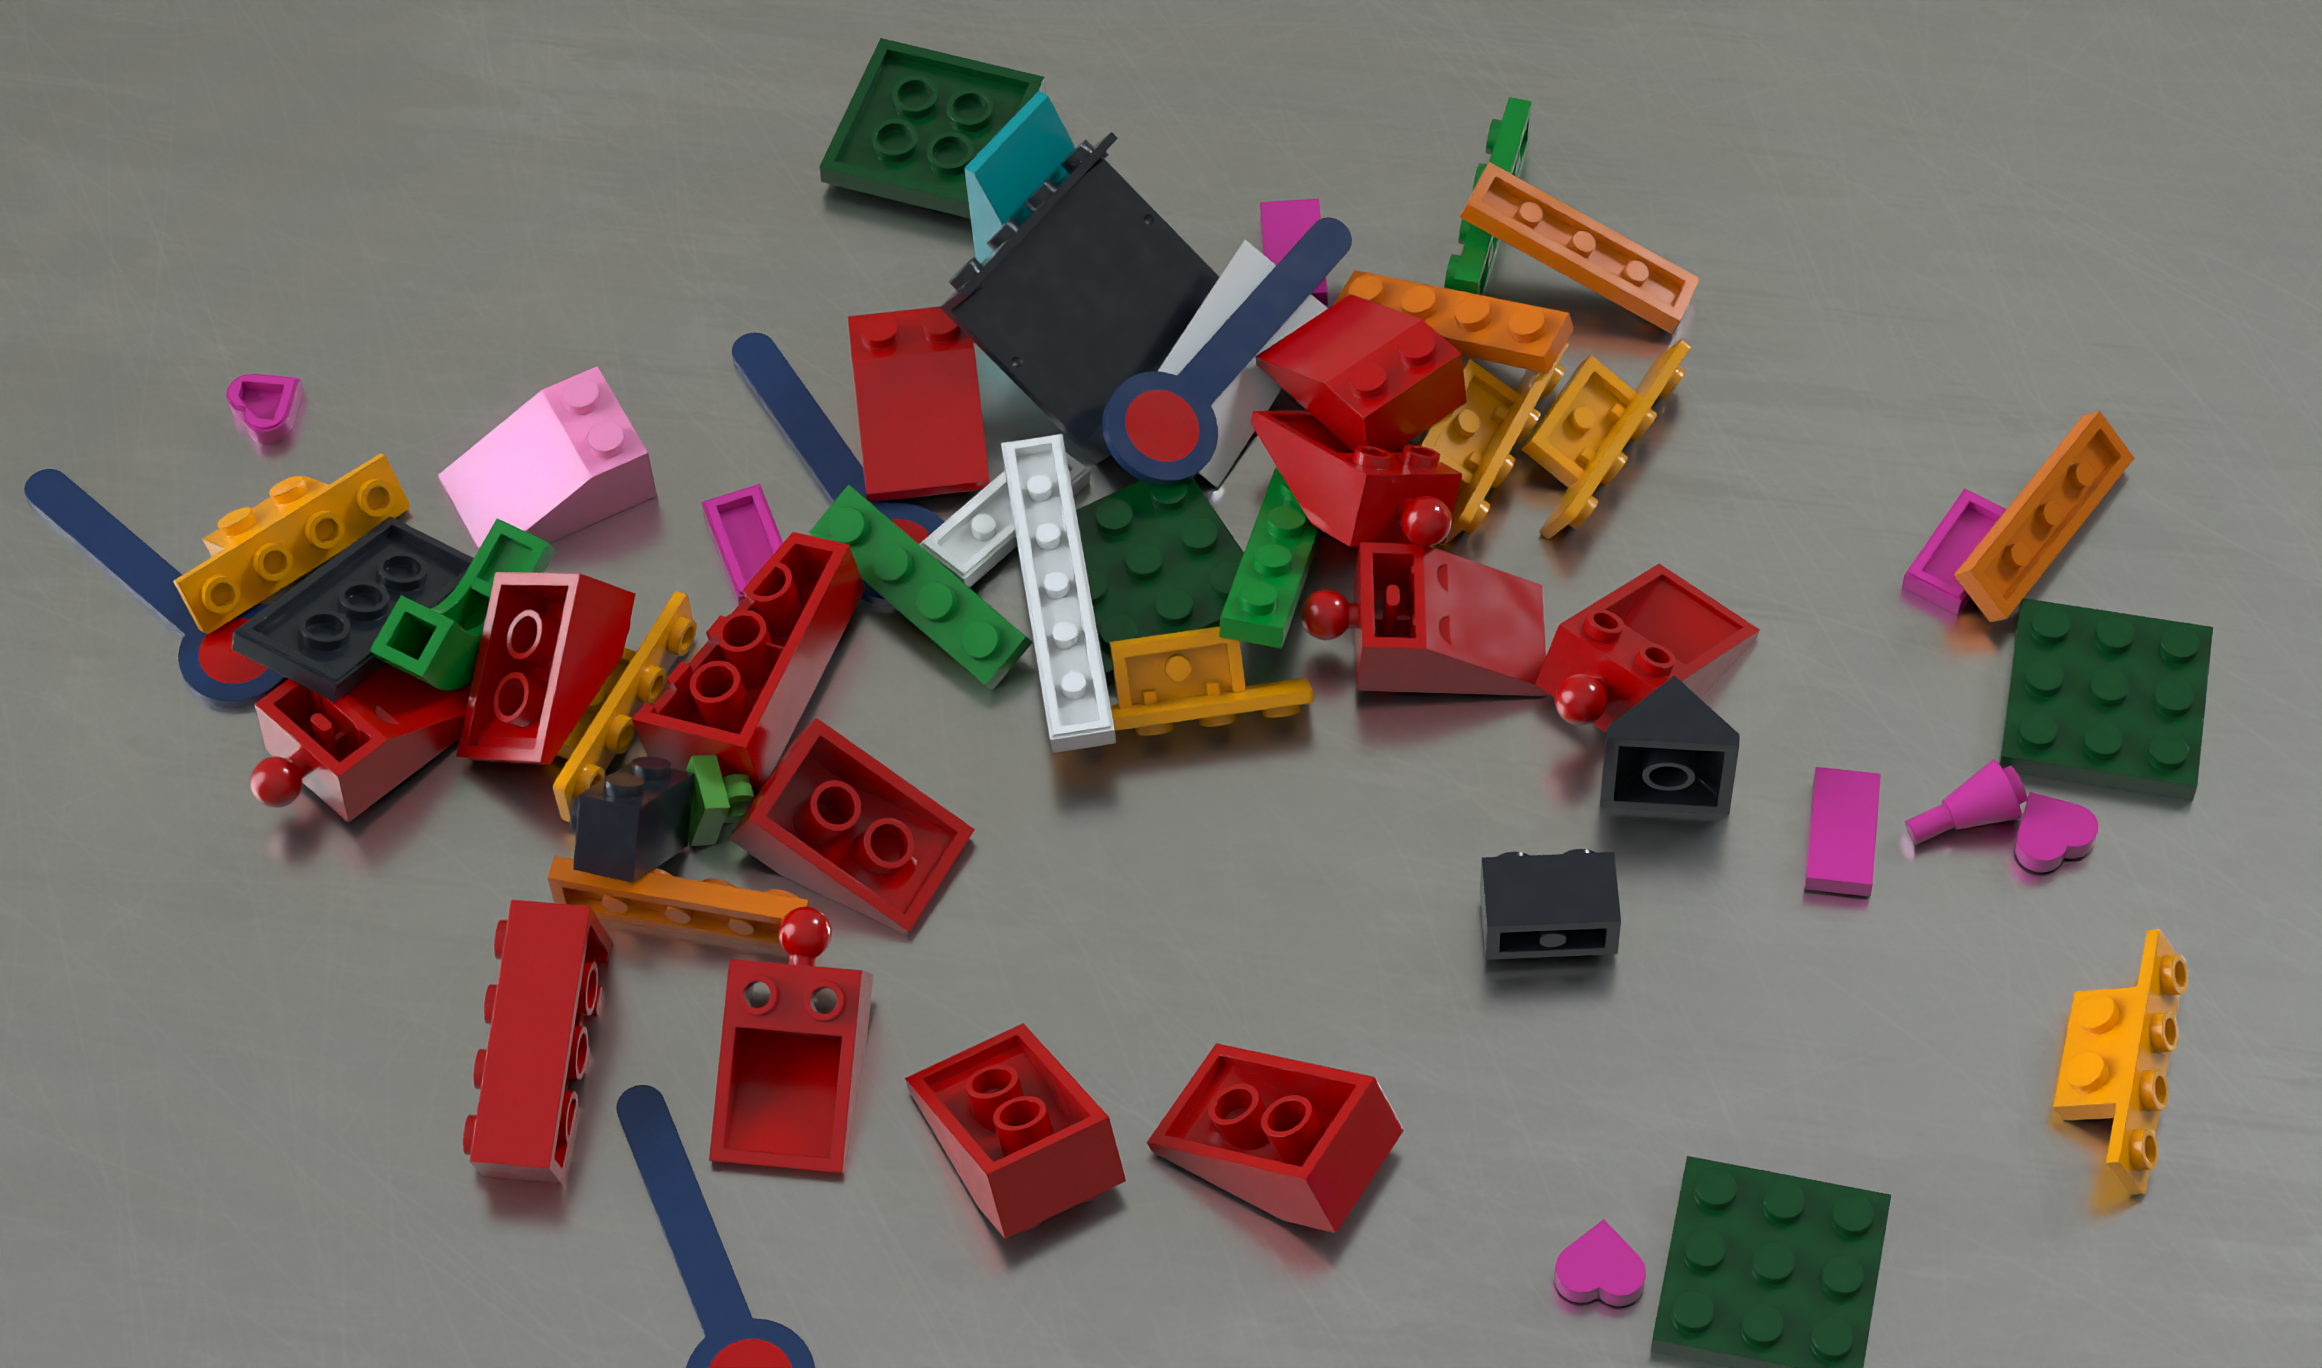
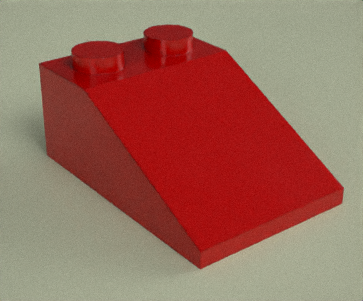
M1352 294L1346 296L1255 356L1257 366L1353 452H1355L1356 446L1359 445L1374 446L1388 452H1394L1467 403L1462 353L1424 320Z
M940 306L848 316L867 500L869 502L983 490L990 484L975 348L972 339Z
M495 572L456 757L471 761L550 765L622 658L627 635L630 630L636 593L581 573Z
M816 717L795 737L728 839L781 876L906 935L918 920L975 829Z
M1024 1023L905 1078L908 1090L975 1203L1005 1239L1021 1231L1033 1229L1042 1221L1079 1203L1091 1201L1102 1192L1126 1181L1109 1116Z
M1216 1043L1146 1143L1151 1151L1283 1221L1336 1233L1404 1130L1376 1078L1373 1076Z

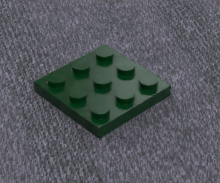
M880 38L819 166L821 182L971 219L964 168L1038 91L1046 93L1045 77Z
M1193 478L1174 485H1157L1140 480L1076 510L1107 686L1115 683L1110 642L1220 627V617L1244 552Z
M2023 598L2020 602L2017 616L1999 765L2002 769L2012 766L2017 773L2193 800L2198 785L2213 627Z
M1687 1156L1651 1351L1734 1368H1863L1891 1195Z

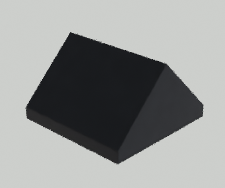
M1674 675L1607 726L1600 807L1730 814L1740 734Z

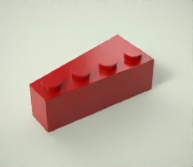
M792 532L745 586L743 589L745 595L743 601L728 616L720 615L706 631L709 640L688 664L681 661L665 679L668 688L653 705L645 702L631 718L647 756L666 759L671 762V768L686 771L691 756L717 755L722 777L732 774L748 775L751 787L761 790L775 769L865 591L849 544Z
M511 899L508 920H500L497 924L494 954L497 960H501L498 983L488 986L484 1001V1020L486 1024H491L487 1049L478 1050L473 1071L475 1089H480L477 1114L468 1115L463 1132V1152L465 1155H470L469 1162L483 1177L562 1184L578 1111V1096L575 1091H569L571 1079L580 1080L583 1074H586L590 1048L588 1045L587 1028L582 1026L585 1015H598L603 991L602 987L598 986L596 962L609 964L613 946L612 940L590 906Z

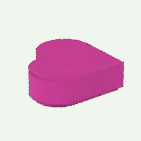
M245 374L237 377L230 383L226 391V399L233 417L245 423L251 439L264 445L275 444L285 439L293 429L304 389L300 378Z
M2029 792L2015 843L2016 857L2025 868L2034 872L2052 871L2061 865L2064 858L2075 859L2083 857L2092 850L2098 835L2099 823L2095 815L2081 805Z
M1603 1219L1561 1252L1555 1264L1554 1280L1560 1294L1570 1301L1583 1303L1600 1298L1610 1305L1625 1306L1635 1302L1643 1293L1646 1269L1640 1256Z

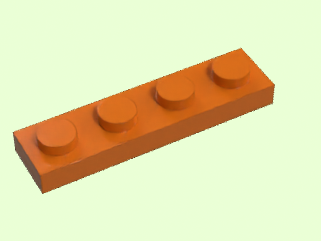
M1490 162L1481 174L1460 215V218L1670 334L1673 333L1680 323L1700 281L1699 277Z
M1354 270L1334 302L1336 304L1350 294L1424 320L1460 351L1462 356L1549 374L1574 331L1570 313L1358 270Z
M2100 411L2083 415L1954 574L1989 622L2004 620L2010 616L2134 460L2135 457Z
M554 856L547 877L554 903L590 906L599 919L782 951L785 950L780 944L778 935L782 919L795 908L810 907L808 899L799 898L785 890L771 889L761 892L738 888L725 880L716 878L698 881L674 877L658 868L653 869L634 883L573 870L574 859Z

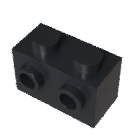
M651 756L638 757L625 767L605 776L602 781L579 794L573 805L570 817L571 831L576 834L573 870L634 883L688 847L694 773L671 768V762L663 758Z
M1573 849L1563 854L1528 855L1523 852L1514 851L1500 854L1497 857H1482L1480 901L1485 960L1618 954L1621 913L1614 852L1595 853L1589 849Z

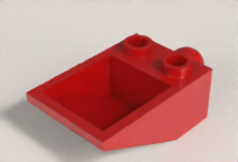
M1307 410L1252 412L1251 425L1312 525L1350 547H1359L1360 542L1404 543L1426 547L1446 544L1448 533L1451 529L1452 516L1462 473L1439 461L1440 453L1427 447L1410 445L1408 443L1394 452H1388L1384 449L1367 445L1356 446L1355 452H1353Z
M1360 542L1353 585L1354 603H1348L1336 591L1319 590L1312 593L1302 605V625L1307 633L1316 639L1333 640L1340 637L1347 629H1354L1356 690L1521 696L1547 695V692L1535 685L1546 658L1543 586L1541 584L1430 546L1404 543ZM1383 610V614H1379L1377 611Z
M1657 564L1560 623L1535 685L1555 698L1556 709L1566 722L1577 726L1594 724L1606 732L1607 726L1674 675L1701 699L1757 639L1760 629L1663 565Z
M384 664L335 703L288 679L255 703L265 748L273 757L260 761L253 769L250 777L251 791L254 797L263 805L281 808L296 800L304 783L341 817L350 822L460 739L471 685L469 684L455 690H441L388 664Z
M799 907L791 910L784 916L778 931L780 944L790 955L789 964L729 959L709 1161L844 1173L867 1044L873 974L863 970L815 966L816 957L823 954L831 942L832 928L829 920L821 911L812 907ZM763 982L770 990V998L766 1005L755 1008L752 1006L754 984ZM830 988L836 994V1006L831 1012L821 1014L815 1008L818 1004L815 996L820 990Z

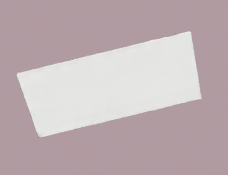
M1244 239L1158 371L1178 375L1276 265ZM1310 294L1257 355L1328 308ZM1255 357L1211 405L1218 425V442L1211 460L1199 474L1216 488L1220 486L1255 431L1250 423L1252 412L1268 411L1282 389L1280 385L1256 365Z

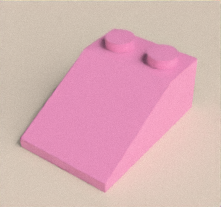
M598 366L538 392L438 475L443 489L477 550L481 547L497 518L552 543L657 497L649 454Z

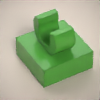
M717 755L691 756L686 769L687 772L694 773L689 826L690 846L715 845L723 824L739 822L745 814L743 802L753 801L754 795L749 776L744 774H732L722 777Z

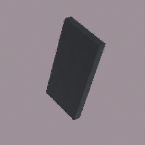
M389 516L233 631L232 650L336 703L386 664L373 655L370 649L400 596L402 595L429 609L434 608L453 592L474 558Z

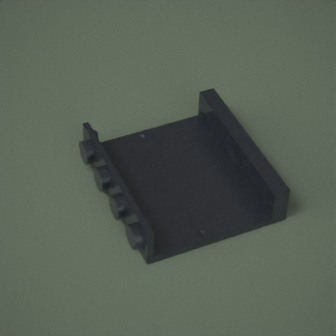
M1113 132L1109 133L1095 146H1092L1085 139L1062 161L1060 165L1067 171L1066 175L1057 184L1048 178L1024 201L1023 204L1030 210V213L1019 224L1011 217L987 240L986 244L993 252L982 263L973 257L949 280V283L956 291L940 306L972 341L1095 465L1111 455L1104 438L1102 426L1104 409L1110 396L1126 379L1139 373L1159 370L1219 279L1214 270L1105 160L1109 155L1106 152L1107 149L1118 139Z

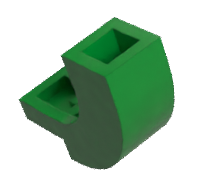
M497 518L468 570L453 592L443 602L431 609L401 595L372 645L370 652L384 663L441 690H455L471 684L495 572L544 573L556 550L549 542Z

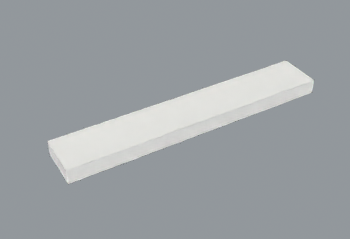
M1058 434L1001 443L1052 753L1116 743L1115 729L1063 435Z

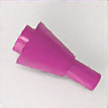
M1992 759L1944 798L1941 805L1906 820L1905 826L1912 841L1917 845L1952 828L1959 830L2020 819L2022 817L2020 804L2028 800L2027 794L2015 769L2012 766L2002 769L1998 762Z

